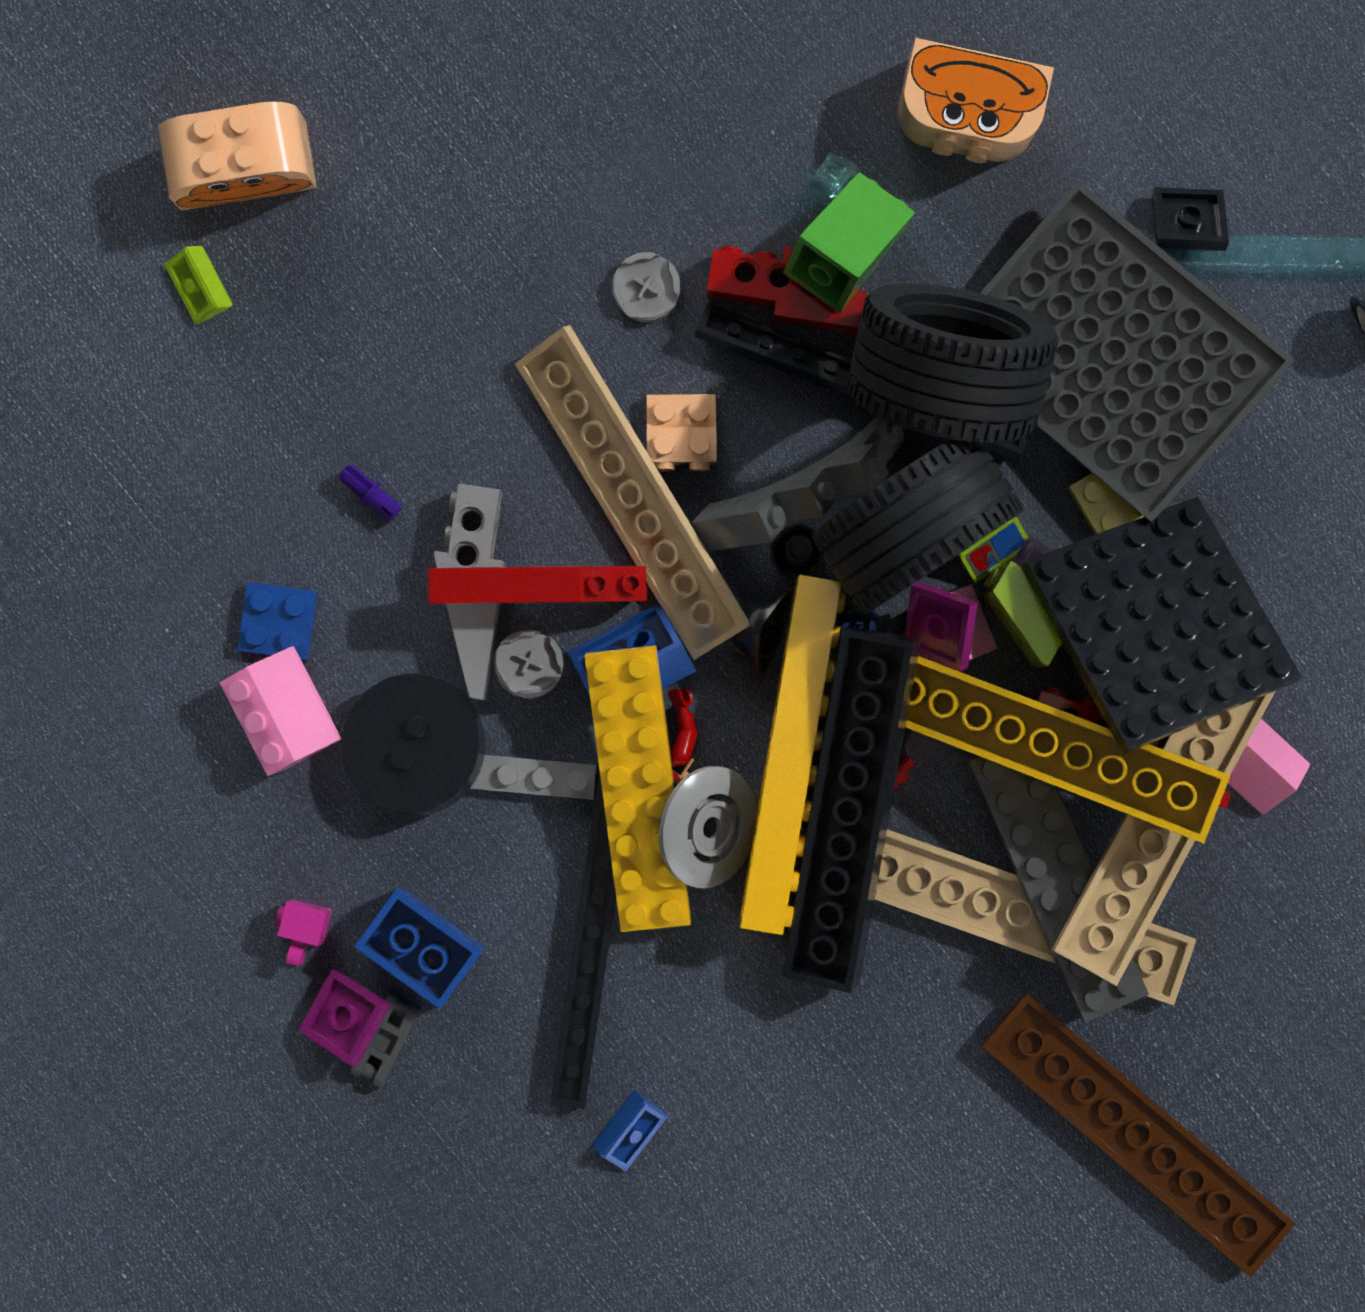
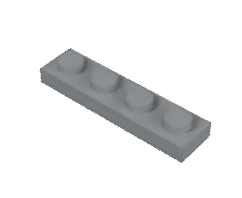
M484 755L479 775L470 789L594 800L597 765Z

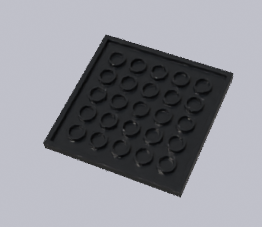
M1198 497L1163 509L1152 523L1145 517L1029 559L1021 566L1123 755L1291 685L1302 678Z

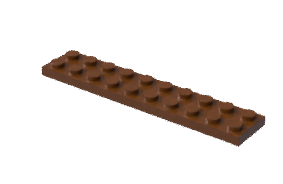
M1027 992L1023 993L980 1044L1248 1276L1252 1277L1296 1225L1292 1219Z

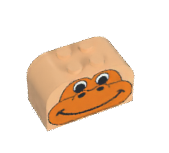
M915 38L908 59L898 105L900 127L911 141L918 145L932 148V152L939 155L950 156L952 153L966 155L967 160L976 163H985L986 160L1003 162L1014 159L1025 151L1042 123L1054 67Z
M285 102L254 103L177 116L162 122L158 126L169 199L181 211L317 189L307 124L299 109L293 104Z

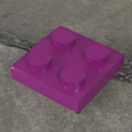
M922 582L914 583L911 585L904 636L921 639L918 656L957 671H963L969 665L978 602Z
M331 969L299 1031L348 1065L358 1066L391 1004L342 971Z

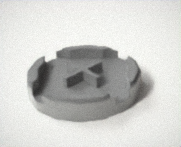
M653 252L636 253L626 258L616 270L612 279L613 298L618 309L628 318L639 322H655L666 317L676 307L680 296V277L674 265L665 258L660 257V255Z
M535 630L517 631L505 637L494 656L495 676L500 685L512 695L523 698L540 697L550 692L560 681L564 666L562 651L556 641Z

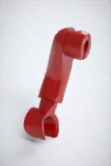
M687 689L669 690L668 695L677 710L678 716H676L679 731L674 747L670 748L672 767H682L689 762L698 735L693 714L688 709V706L693 702L692 693Z

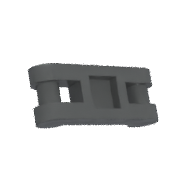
M390 992L386 999L391 1005L358 1066H353L350 1074L358 1078L362 1075L372 1080V1085L380 1089L385 1084L422 1009L421 1006L415 1003L409 1005L399 1000L400 996L393 992ZM392 1012L404 1018L400 1027L388 1021ZM371 1055L383 1061L380 1068L368 1063Z

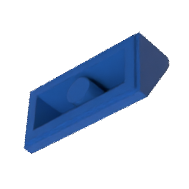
M634 1090L594 1141L593 1147L601 1157L626 1172L667 1119L668 1115L641 1093Z

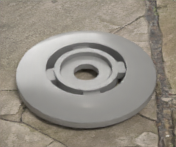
M706 766L688 774L670 794L664 806L659 826L660 851L667 869L683 884L704 889L715 887L736 874L748 858L755 831L757 804L751 787L740 774L722 766ZM715 794L725 796L724 802L715 799L707 800V797ZM714 817L717 822V828L715 833L707 838L704 835L703 827L707 819ZM697 852L710 856V861H700L693 853Z

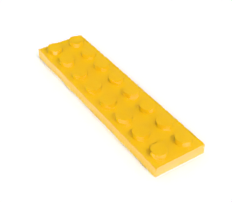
M657 645L586 653L584 656L621 932L691 925L687 885L678 881L667 869L659 844L661 816L664 806L675 787Z

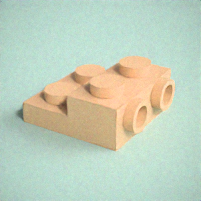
M716 394L647 395V453L658 471H675V465H689V471H709L710 465L717 464Z

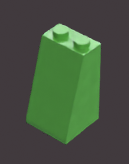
M859 172L800 235L783 273L838 313H841L906 231L916 212L910 209L905 202L896 199L881 188L877 182Z

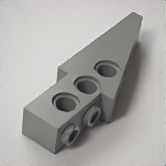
M458 484L457 492H451L449 512L454 513L452 526H446L444 535V546L449 547L448 553L434 551L437 568L506 567V562L493 559L503 496L500 489ZM473 513L480 515V527L475 531L465 530L463 522L466 516ZM465 548H473L476 552V559L469 566L461 565L458 559L459 553ZM501 603L446 604L469 698L487 700Z

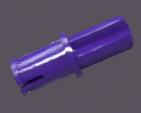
M353 464L347 465L340 473L339 480L362 499L361 503L363 505L367 503L384 517L388 523L399 514L398 511L402 510L403 505L399 504L380 488V482L374 483Z

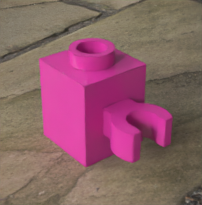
M295 899L286 901L285 906L280 905L275 919V926L279 927L277 936L292 940L286 963L300 966V964L304 963L308 944L320 946L324 943L333 909Z

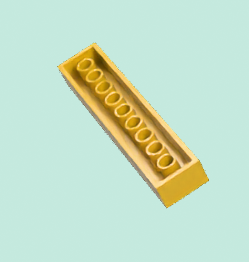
M799 575L795 581L756 825L739 918L740 928L783 935L784 927L791 928L794 906L788 903L790 891L797 892L800 871L794 868L796 856H803L806 839L804 834H800L802 821L808 822L811 810V801L806 799L807 787H814L817 774V766L811 765L813 751L820 752L823 731L817 730L819 717H825L829 696L823 695L825 682L829 683L832 681L835 661L829 660L830 648L837 647L840 635V626L834 625L836 613L840 614L843 612L846 591L840 590L841 582L804 575Z
M918 656L906 728L1204 844L1231 775L1150 744L1123 755L1110 729Z

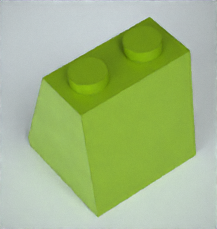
M1010 561L1002 566L993 567L983 583L987 587L983 595L1030 665L1035 668L1048 666L1062 641L1021 566Z

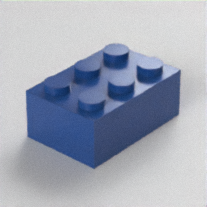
M402 886L393 892L354 946L439 1009L446 1004L486 948Z

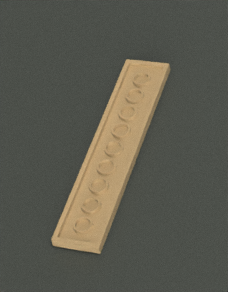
M570 325L562 327L516 362L515 365L636 566H646L647 584L691 657L695 660L749 627V620Z
M1276 691L1167 736L1161 749L1231 775ZM1125 813L1051 950L1110 984L1117 986L1195 840Z
M887 829L875 900L1055 963L1017 875ZM1153 923L1149 925L1133 955L1134 962L1149 993L1148 997L1174 1006L1197 939Z

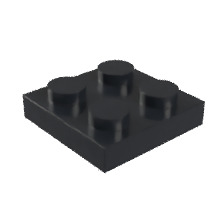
M1154 187L1151 199L1155 244L1158 247L1164 249L1227 250L1229 235L1223 190Z

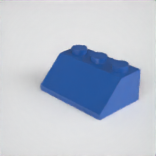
M659 603L568 651L588 694L589 686L584 656L586 653L657 645L662 689L696 671Z

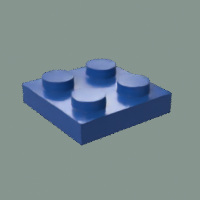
M247 582L237 651L274 655L294 646L300 659L308 660L318 592Z

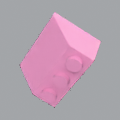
M294 646L247 666L220 682L267 776L287 770L342 739Z

